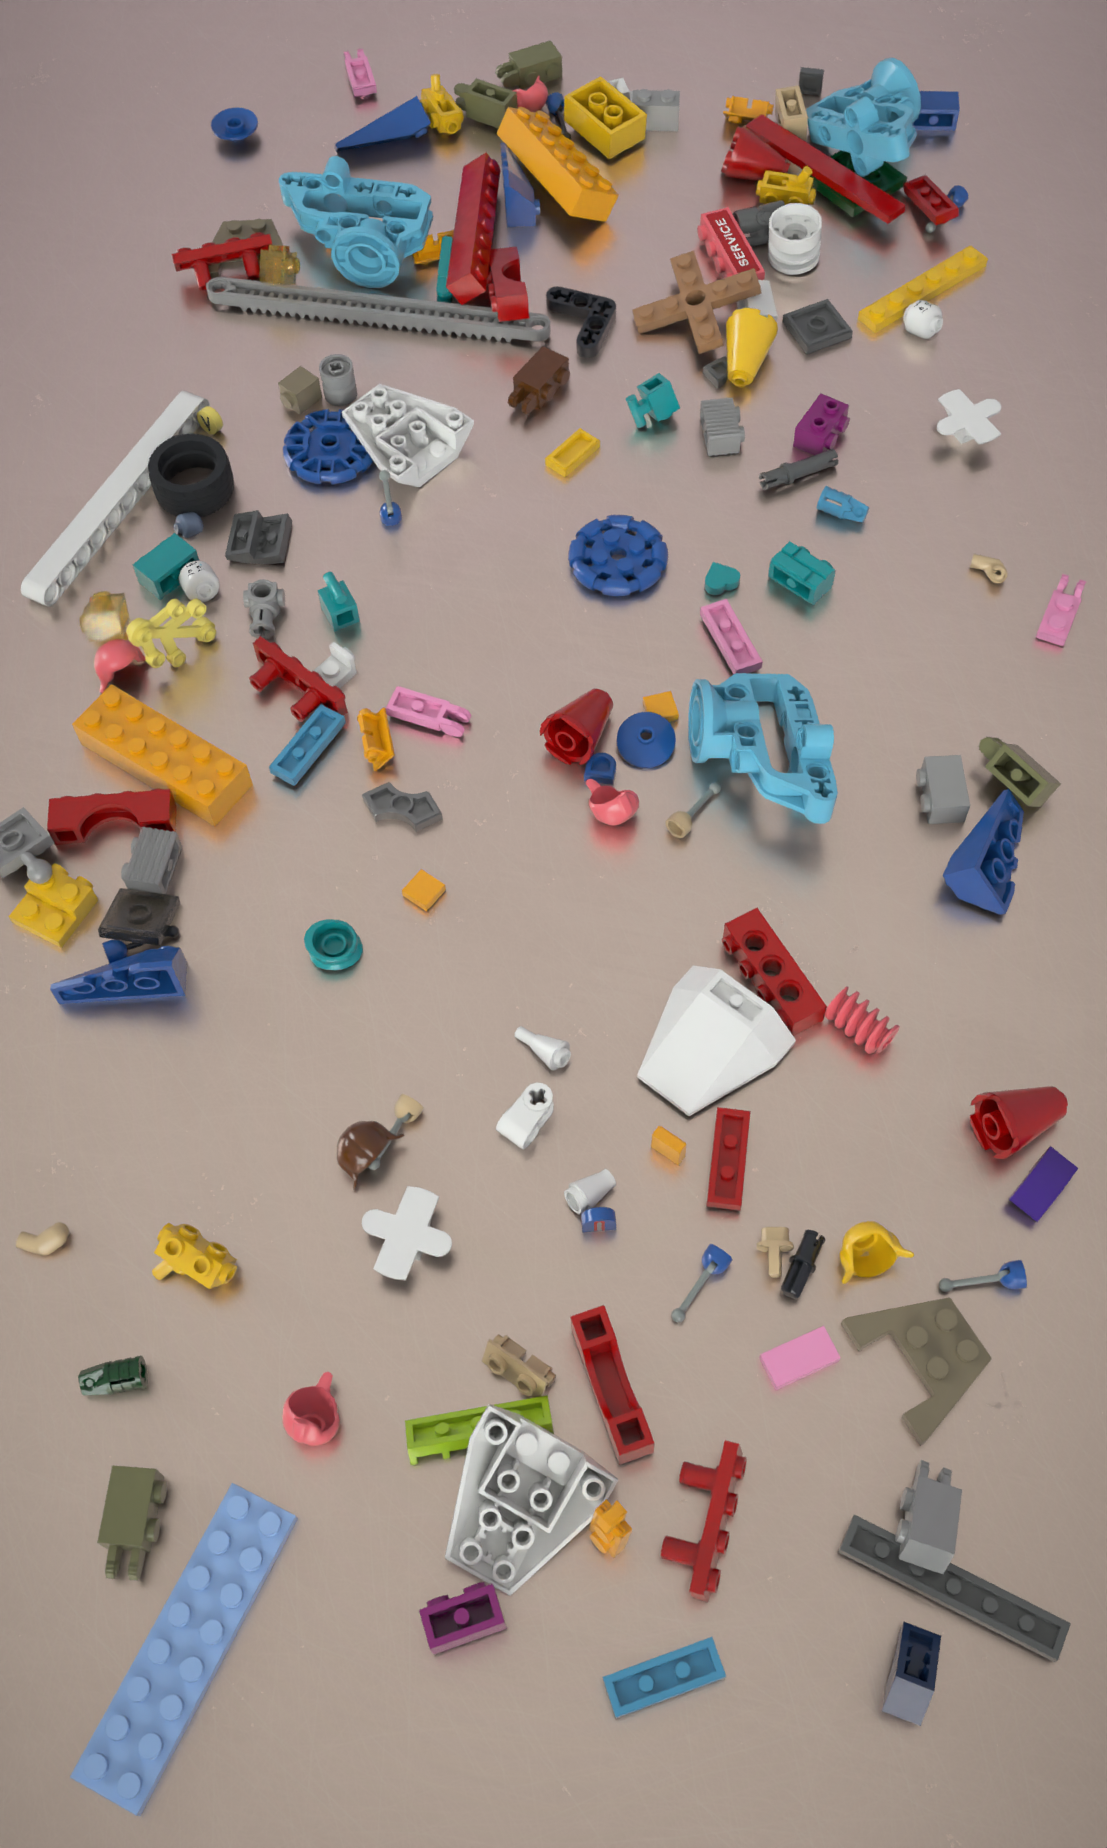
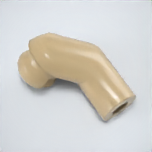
M977 554L973 555L970 568L984 570L988 578L994 583H1002L1006 580L1008 573L1000 559Z
M58 1222L39 1235L22 1231L17 1238L16 1247L40 1255H49L66 1242L69 1236V1228L64 1223Z

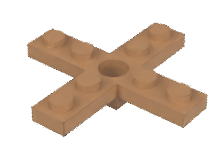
M694 251L670 258L680 293L632 309L638 333L642 334L688 319L699 354L724 346L713 310L762 294L755 269L705 285Z

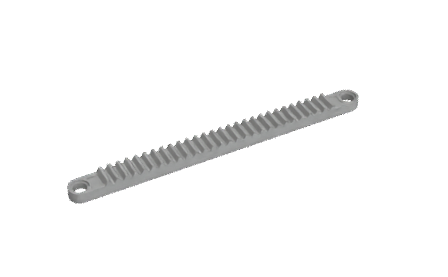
M215 277L206 284L208 298L212 303L238 306L243 311H246L247 308H250L253 312L260 309L265 314L266 310H269L273 315H275L276 311H279L282 316L288 312L291 317H294L297 313L301 318H304L306 314L311 319H314L315 316H318L320 320L328 317L330 321L337 318L341 323H343L344 319H347L350 324L357 320L359 325L366 321L369 326H372L373 323H377L379 327L386 324L388 328L396 325L398 329L406 326L409 331L415 327L418 332L425 328L428 333H431L432 329H434L438 334H441L443 330L447 335L455 332L457 336H461L462 333H465L469 338L472 334H475L478 339L485 335L487 340L494 336L497 341H500L503 337L507 342H510L511 339L543 341L551 334L550 319L540 313L529 312V319L499 322L497 312H492V308L227 277ZM217 289H225L222 292H214ZM536 325H541L544 328L540 330H535L532 327Z

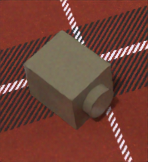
M299 366L278 383L281 402L286 408H291L298 414H302L322 398L319 378L302 366Z

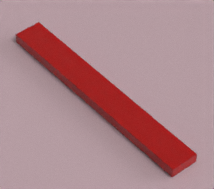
M761 114L745 125L746 128L788 161L802 170L805 166L810 167L813 177L885 223L889 224L905 212V204Z

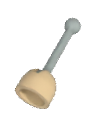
M717 782L711 783L709 790L687 813L685 811L673 813L665 822L669 832L675 837L683 838L692 828L691 816L713 794H718L721 791L720 784Z
M401 1094L394 1107L397 1120L390 1132L396 1134L402 1123L415 1121L424 1107L413 1098ZM392 1140L388 1142L380 1155L368 1166L371 1170L379 1168L380 1159Z

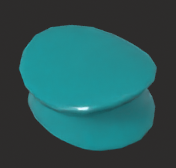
M326 919L318 921L310 926L304 936L305 948L310 955L311 961L317 967L325 970L348 968L360 959L363 952V944L360 937L351 925L341 920Z

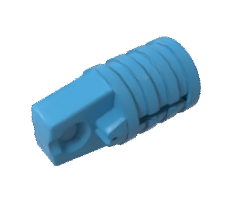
M825 486L817 504V510H822L840 519L860 523L865 521L869 512L867 505L849 494L839 492L828 486ZM827 499L842 504V506L827 501Z

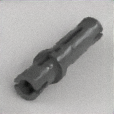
M829 449L828 451L793 463H782L779 468L760 473L759 479H765L760 481V485L764 490L783 483L789 485L797 478L837 466L839 460H833V458H837L838 455L834 449Z

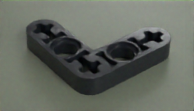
M559 286L550 288L546 292V305L549 310L586 319L576 339L577 353L584 358L596 356L616 318L615 301L607 297ZM577 303H585V304H587V305L584 306V307H577V306H575V304H577ZM597 325L603 328L599 330H593L590 327Z

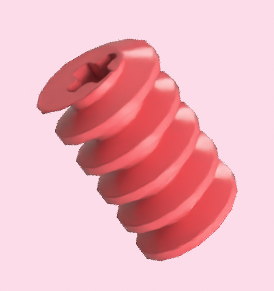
M847 986L828 1005L825 1017L829 1021L836 1019L835 1026L838 1029L846 1027L845 1034L848 1037L856 1035L854 1042L858 1046L866 1043L865 1051L868 1054H872L875 1051L876 1054H879L890 1044L899 1031L900 1026L897 1024L888 1029L887 1024L890 1018L886 1016L878 1021L876 1018L880 1009L875 1008L870 1012L866 1011L870 1001L866 999L858 1004L857 1000L860 993L856 991L848 996L849 987Z

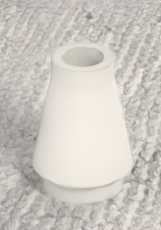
M604 1169L599 1173L570 1183L569 1188L564 1191V1196L570 1208L575 1213L580 1214L587 1209L593 1208L609 1190L616 1186V1181L613 1175L607 1169Z

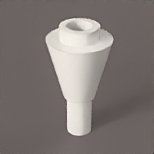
M522 1026L517 1028L514 1035L515 1038L529 1045L551 1070H556L559 1067L562 1068L567 1064L571 1056L569 1042L540 1034L536 1035Z

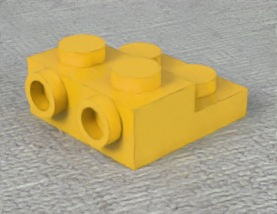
M54 863L51 866L52 876L47 882L37 884L29 879L24 886L27 894L8 917L12 923L62 948L98 902V899L93 891L91 882L82 876H78L76 880L69 877V873L62 866Z

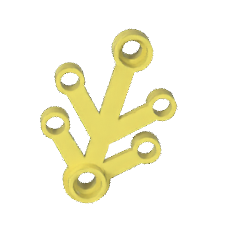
M195 598L188 603L187 607L178 599L170 600L166 607L150 620L143 618L134 619L128 625L126 634L130 643L136 647L142 646L146 654L145 661L156 669L163 665L165 659L174 667H180L185 662L186 654L177 648L173 638L195 637L200 642L207 643L215 638L217 631L214 623L203 616L206 612V605ZM170 616L172 617L166 624L160 626ZM191 616L196 619L192 625L180 626ZM152 639H160L167 657L155 648Z

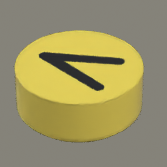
M205 406L197 413V420L207 433L214 435L222 429V418L212 407Z

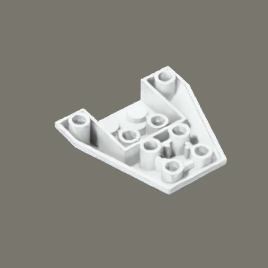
M378 384L342 411L343 418L379 470H387L390 473V477L398 483L421 487L457 459L474 425L473 419L455 407L383 384Z
M693 965L673 987L637 1077L686 1115L691 1116L776 1066L795 1044L796 1039L775 1009L721 969Z
M488 1404L469 1438L445 1559L485 1582L493 1584L494 1587L511 1596L592 1521L595 1509L606 1499L608 1500L618 1482V1478L582 1450L525 1417Z

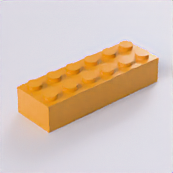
M508 107L497 131V135L570 216L606 222L619 196L612 188V183L604 179L599 174V169L586 160V155L578 151L574 147V142L561 133V128L549 120V115L539 110L536 113L530 112L524 107H519L518 109Z
M112 684L72 723L81 745L153 789H170L177 804L213 826H216L253 786L246 764Z

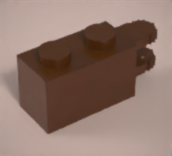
M542 346L513 377L514 390L508 397L507 403L509 406L514 408L523 401L521 410L525 414L531 413L535 407L541 409L547 401L553 398L555 392L568 382L570 377L569 358Z

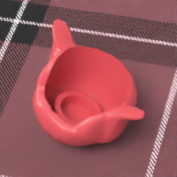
M540 76L537 77L534 85L528 90H513L517 92V108L524 107L530 112L536 113L545 106L548 91L545 84L539 80Z
M113 639L99 647L94 658V668L101 682L100 693H103L108 683L113 680L114 671L125 668L134 659L137 662H146L145 656L139 647L123 639Z
M593 779L586 780V785L592 793L589 799V807L595 818L600 822L616 826L628 821L637 812L639 798L634 791H618L612 786H601Z
M330 1372L323 1373L316 1386L303 1387L293 1391L284 1404L283 1426L287 1434L296 1442L311 1446L324 1445L332 1440L338 1431L340 1418L337 1412V1403L330 1393L333 1377Z

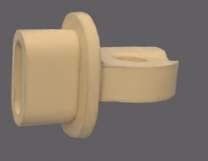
M764 1227L761 1229V1241L757 1243V1249L769 1252V1276L772 1278L782 1277V1252L794 1249L793 1242L789 1241V1228Z

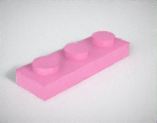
M724 599L700 607V616L733 674L750 673L762 669L763 661L728 600Z

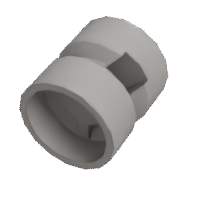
M341 354L325 357L319 365L320 376L323 381L324 398L328 403L335 406H344L353 402L357 396V387L352 361L349 357Z

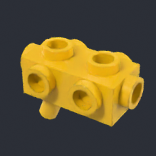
M431 74V88L421 89V100L419 101L431 122L430 127L432 129L436 128L439 133L454 134L461 129V123L464 121L463 111L457 106L453 97L446 91L444 86H441L440 74Z
M805 166L799 175L766 170L763 180H758L756 196H760L759 203L767 204L782 200L785 205L790 203L814 205L816 189H813L814 178L810 177L812 169Z
M167 1223L158 1234L157 1240L159 1243L154 1253L164 1260L152 1269V1274L157 1280H162L174 1270L180 1275L187 1274L208 1289H212L219 1285L227 1284L237 1270L235 1265L237 1259L230 1255L225 1246L204 1239L197 1228L188 1224L174 1226L171 1223Z

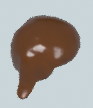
M377 1121L353 1123L342 1133L337 1143V1162L342 1170L353 1180V1190L356 1189L358 1175L380 1155L388 1142L402 1138L404 1134H393Z

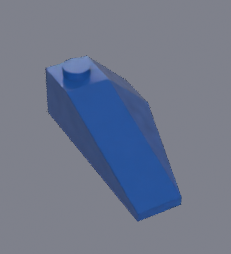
M415 96L335 143L334 148L337 152L409 139L412 136L418 139L428 133L427 128L431 122L418 97Z
M500 143L507 228L536 226V215H540L539 199L534 198V189L505 143Z
M1010 789L1004 790L952 854L942 875L946 884L951 887L958 899L1000 915L1006 914L1015 891V883L1011 881L1012 869H1016L1018 866V859L1014 857L1015 843L1021 840L1024 815L1023 809Z
M162 946L159 949H148L53 983L50 990L59 1004L186 996L187 961L180 947Z

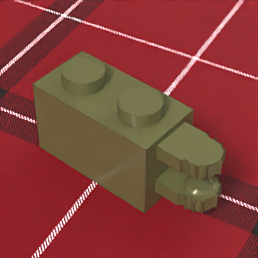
M551 40L510 52L509 62L498 65L495 73L501 79L500 81L504 87L518 85L520 89H525L533 86L538 76H540L539 80L543 83L562 77V55Z
M477 78L471 85L465 83L455 85L454 93L460 96L456 98L455 103L463 111H466V117L499 129L507 108L518 109L517 92Z
M986 737L980 740L979 750L990 760L985 767L1027 806L1042 807L1061 785L1057 779L1018 745L1002 742V739L995 737Z
M112 1465L97 1541L101 1546L108 1549L105 1567L106 1578L115 1579L117 1577L123 1550L131 1551L128 1566L129 1580L138 1581L141 1576L145 1553L151 1552L152 1542H156L159 1536L160 1520L157 1519L159 1503H164L167 1493V1482L163 1480L164 1476L157 1469Z

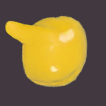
M866 1221L858 1223L851 1227L843 1236L842 1247L839 1253L841 1264L845 1270L842 1284H846L852 1275L858 1277L880 1275L893 1266L899 1256L912 1258L914 1253L904 1249L895 1234L888 1231L878 1222ZM866 1251L869 1253L868 1256H861Z

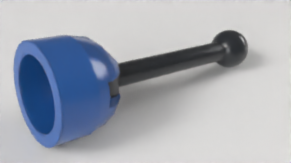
M552 93L547 98V108L550 113L557 115L563 135L571 140V134L567 132L561 114L564 111V97L561 93Z
M172 925L167 928V931L129 944L114 939L103 942L102 945L108 962L112 963L126 958L128 950L168 936L171 938L177 937L179 929Z

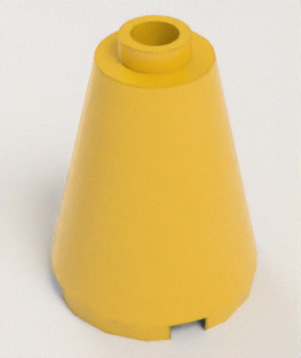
M742 308L735 310L726 322L727 376L738 387H744L753 382L778 332V325L775 319L769 314L767 318L760 315L761 310Z

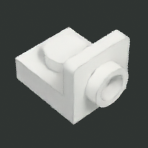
M333 642L329 645L331 656L313 671L320 674L323 680L330 686L341 688L357 674L354 662L355 657L348 648H342Z

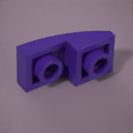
M1049 1146L1008 1199L1038 1222L1078 1170V1167L1053 1147Z

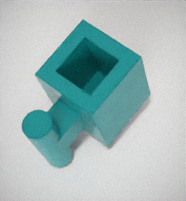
M660 373L637 386L641 400L638 401L634 394L626 398L638 428L646 425L647 422L644 417L646 413L659 422L668 419L675 411L680 409L671 382Z
M333 572L325 573L323 579L327 586L317 590L321 609L333 631L336 632L360 622L357 604L343 580L338 582Z

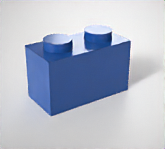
M919 91L921 110L918 119L912 123L915 130L956 131L960 111L959 92Z

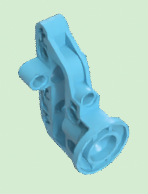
M886 58L874 67L870 80L858 86L840 89L806 109L811 142L850 152L855 172L859 176L865 177L880 168L884 161L898 162L909 157V148L917 136L912 123L918 119L921 110V96L917 82L906 65L895 58Z
M338 156L329 158L323 174L287 172L279 177L278 182L283 203L292 209L300 228L307 233L313 234L319 242L325 244V248H332L331 258L336 269L346 279L356 285L367 288H383L393 283L399 275L403 259L424 248L433 221V212L429 210L431 196L415 185L353 178L350 176L348 163ZM369 217L383 218V220L380 221V220H378V219L369 218Z
M736 673L720 685H711L706 679H696L692 685L688 710V741L692 761L695 763H705L709 758H729L732 773H748L758 792L765 799L800 812L813 823L824 824L829 822L832 818L838 794L836 779L830 761L834 744V730L831 724L819 723L815 705L808 689L789 674ZM757 701H770L774 703L779 726H783L785 734L784 745L789 760L787 773L778 772L771 766L760 723Z

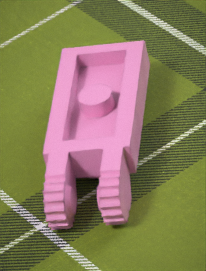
M357 49L358 58L351 59L349 51L344 52L345 67L354 97L377 93L371 67L363 49Z
M1065 574L1062 575L1057 590H1054L1036 635V638L1060 646L1065 644L1082 600L1080 596L1086 581L1080 579L1076 584L1074 596L1063 593L1069 581V576Z
M399 686L396 687L386 706L388 716L438 731L442 730L447 735H453L454 737H461L465 730L461 724L454 721L467 723L471 718L469 710L450 704V701Z

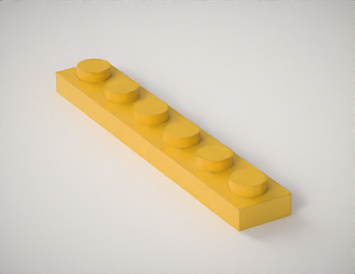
M969 245L860 310L858 320L876 333L903 317L909 305L918 300L928 302L986 267L988 258Z

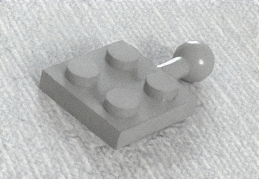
M24 807L0 822V876L4 878L25 864L27 866L28 878L34 883L42 884L51 878L53 871L51 865L46 860L36 859L35 856L42 854L55 843L45 829Z

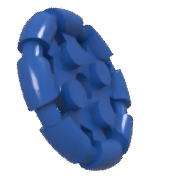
M329 409L315 411L306 415L303 421H297L288 430L284 438L283 457L289 469L296 471L297 476L303 480L315 484H322V482H331L332 485L340 484L356 478L358 472H365L373 463L372 458L363 445H357L361 444L354 432L350 431L352 429L343 418L342 409H339L338 412H333ZM329 442L336 443L333 446H326ZM323 468H331V471L322 470Z
M608 515L605 520L598 521V519L587 523L576 533V539L572 540L569 546L568 560L570 567L574 568V576L585 587L592 591L595 589L602 591L603 595L628 596L631 594L630 592L637 590L642 592L648 589L661 578V571L666 569L668 563L667 544L662 542L663 536L650 523L644 520L641 522L636 521L633 516ZM630 531H633V532H636V535L633 536V535L628 534V533H629ZM619 554L625 558L615 560L612 556ZM633 576L632 581H627L626 578Z

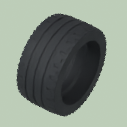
M194 433L177 435L160 444L149 458L148 472L154 495L161 507L171 515L178 516L183 513L195 512L200 517H205L218 511L231 498L234 480L229 458L222 445L212 437ZM201 467L213 470L206 479L194 484L180 485L169 482L176 474L186 469Z

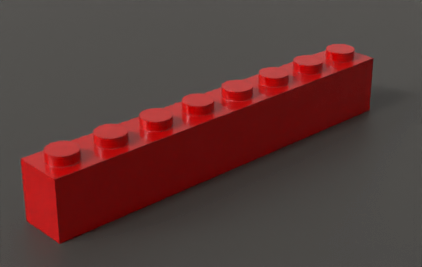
M487 152L463 166L446 283V288L461 305L485 292L487 286L501 172L497 161L491 159Z

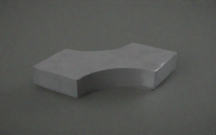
M387 782L362 794L363 801L376 822L383 819H398L411 825L417 832L443 819L440 809L427 791L418 794L404 793L397 790L390 782Z

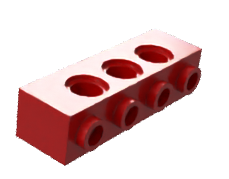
M755 908L725 923L722 938L725 950L728 954L735 956L739 962L738 966L742 975L746 979H751L755 985L757 996L775 1009L791 1034L795 1036L822 1022L827 1009L826 1004L759 909ZM755 946L758 947L760 950L751 951L748 949V947ZM765 971H774L778 975L769 976ZM782 996H792L795 1000L786 1001Z

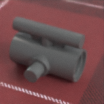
M782 200L762 204L758 208L754 206L733 212V216L744 234L750 233V237H746L751 247L769 243V219L775 210L785 205Z

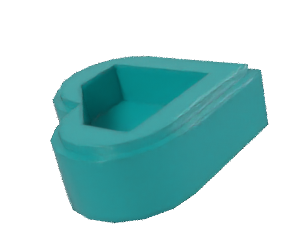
M713 562L705 577V590L711 595H720L725 590H734L739 586L740 573L735 568Z

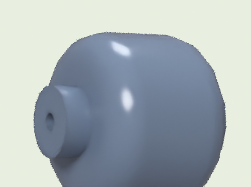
M195 512L179 514L176 517L174 531L176 534H182L184 538L193 537L203 531L202 519Z

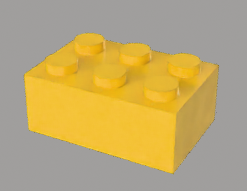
M600 76L564 96V121L607 158L610 159L645 139L647 114L603 77Z

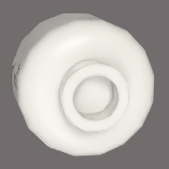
M918 300L909 305L903 316L906 330L913 335L925 339L934 336L943 326L941 308L925 300Z
M204 561L190 562L180 571L179 584L190 600L197 598L201 602H207L218 593L220 587L219 579L211 566Z

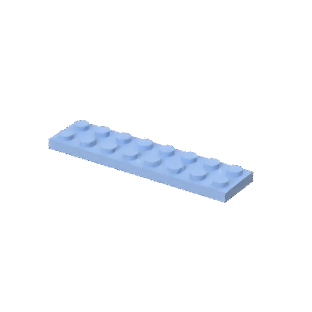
M234 1483L231 1484L70 1778L134 1815L141 1816L298 1520L296 1515Z

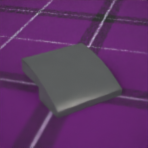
M259 510L234 514L225 553L226 559L250 564L284 563L292 525V519L289 514L263 517Z

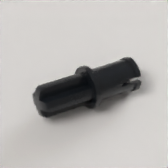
M805 1230L796 1254L789 1258L791 1265L781 1285V1290L787 1297L799 1298L810 1273H814L816 1270L815 1261L822 1245L826 1241L823 1235L816 1239L819 1234L816 1231Z

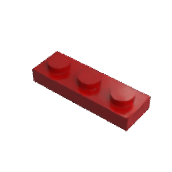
M927 175L903 183L904 193L935 225L945 224L949 220L959 217L958 207Z
M717 1107L707 1207L741 1211L751 1111Z

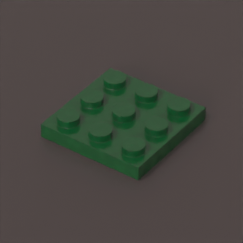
M840 150L830 156V158L856 173L850 152ZM884 161L880 168L862 177L889 195L903 188V183L907 182V177L886 161ZM810 175V177L814 178L813 188L850 216L854 217L865 210Z

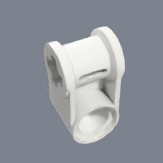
M543 1083L530 1084L516 1102L502 1115L496 1130L523 1150L526 1149L553 1113L554 1104L551 1089ZM534 1100L538 1103L536 1105H533L532 1101Z

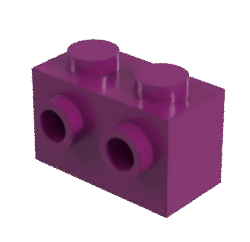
M820 393L795 427L793 447L812 455L833 449L839 433H844L849 425L850 417H847L849 405Z
M485 1582L470 1585L463 1589L464 1594L450 1599L448 1595L439 1596L429 1600L427 1607L419 1609L429 1649L434 1655L507 1629L493 1584L486 1586Z

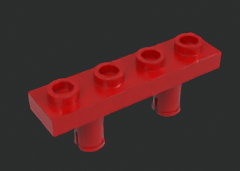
M259 232L250 235V238L246 239L230 238L222 244L216 245L210 242L201 245V248L197 249L181 248L172 254L176 272L194 269L199 290H206V284L211 280L208 265L240 258L243 259L247 279H260L262 275L257 255L273 252V245L270 234L264 235V233Z
M261 636L253 642L257 660L263 664L255 674L249 677L251 685L257 691L262 692L277 677H281L305 695L290 707L292 715L300 722H303L320 704L343 716L347 713L346 697L340 688L330 686L323 680L320 674L306 669L299 659L285 654L275 642L270 643Z
M726 1440L719 1466L716 1469L685 1461L682 1464L679 1477L680 1484L711 1491L712 1496L701 1540L697 1544L666 1535L661 1548V1558L693 1567L694 1572L689 1592L694 1599L709 1602L710 1593H716L719 1587L721 1570L716 1569L719 1554L725 1555L728 1548L730 1532L725 1531L728 1516L734 1517L738 1504V1494L734 1493L737 1479H743L747 1464V1457H743L740 1444Z

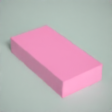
M824 1326L764 1352L759 1357L775 1391L839 1362L841 1358Z

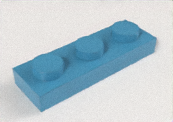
M320 704L269 766L270 773L295 786L346 724L345 716Z
M713 1637L604 1676L603 1681L615 1718L617 1719L724 1679L726 1674Z

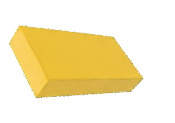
M579 428L545 458V465L566 478L600 448V440Z

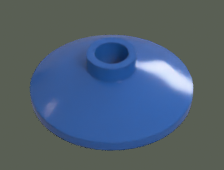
M245 108L225 109L216 114L211 121L212 132L217 137L230 141L244 139L253 134L258 127L257 116Z
M640 712L631 715L621 724L617 733V748L620 755L626 762L638 768H654L663 764L670 758L675 748L676 736L672 725L668 720L656 713ZM647 732L650 733L652 737L648 740H644L641 737V734Z

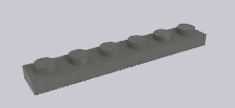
M854 1514L838 1551L839 1553L1053 1662L1058 1661L1071 1623L952 1563H949L944 1574H940L898 1559L901 1543L895 1541L896 1535Z

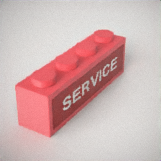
M729 207L701 214L700 225L697 227L698 237L700 241L705 243L707 254L713 258L717 272L721 273L723 278H727L755 269L758 280H764L765 271Z

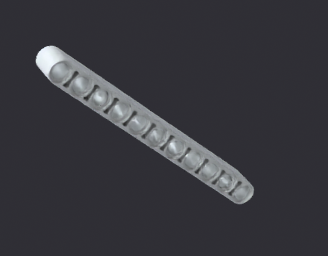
M181 391L27 574L21 585V593L24 597L48 607L56 603L150 488L148 462L153 451L169 438L195 433L200 426L197 420V413L205 406L210 407L207 399L187 391Z

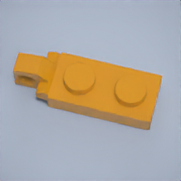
M606 1499L594 1511L589 1527L592 1533L590 1538L594 1545L602 1553L608 1551L613 1558L625 1548L632 1531L630 1525L625 1521L627 1511L618 1501L611 1505Z

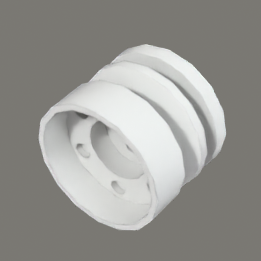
M790 203L779 207L772 213L769 219L768 260L777 271L788 275L802 274L810 271L817 265L820 259L822 217L816 209L802 203Z

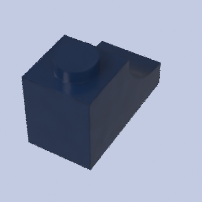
M903 1622L893 1664L886 1683L882 1711L921 1726L935 1691L941 1635Z

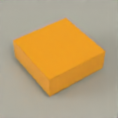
M671 691L643 697L645 712L659 714L668 722L679 720V713Z
M421 869L402 889V895L427 912L445 892L446 887L445 884Z
M658 1126L652 1134L651 1147L679 1166L685 1158L686 1142L662 1126Z

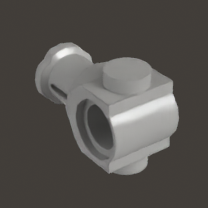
M265 579L248 583V590L243 591V602L245 608L250 607L249 614L253 618L249 633L257 639L260 636L264 639H270L275 634V627L272 624L273 619L280 614L281 606H285L284 589H278L276 582Z

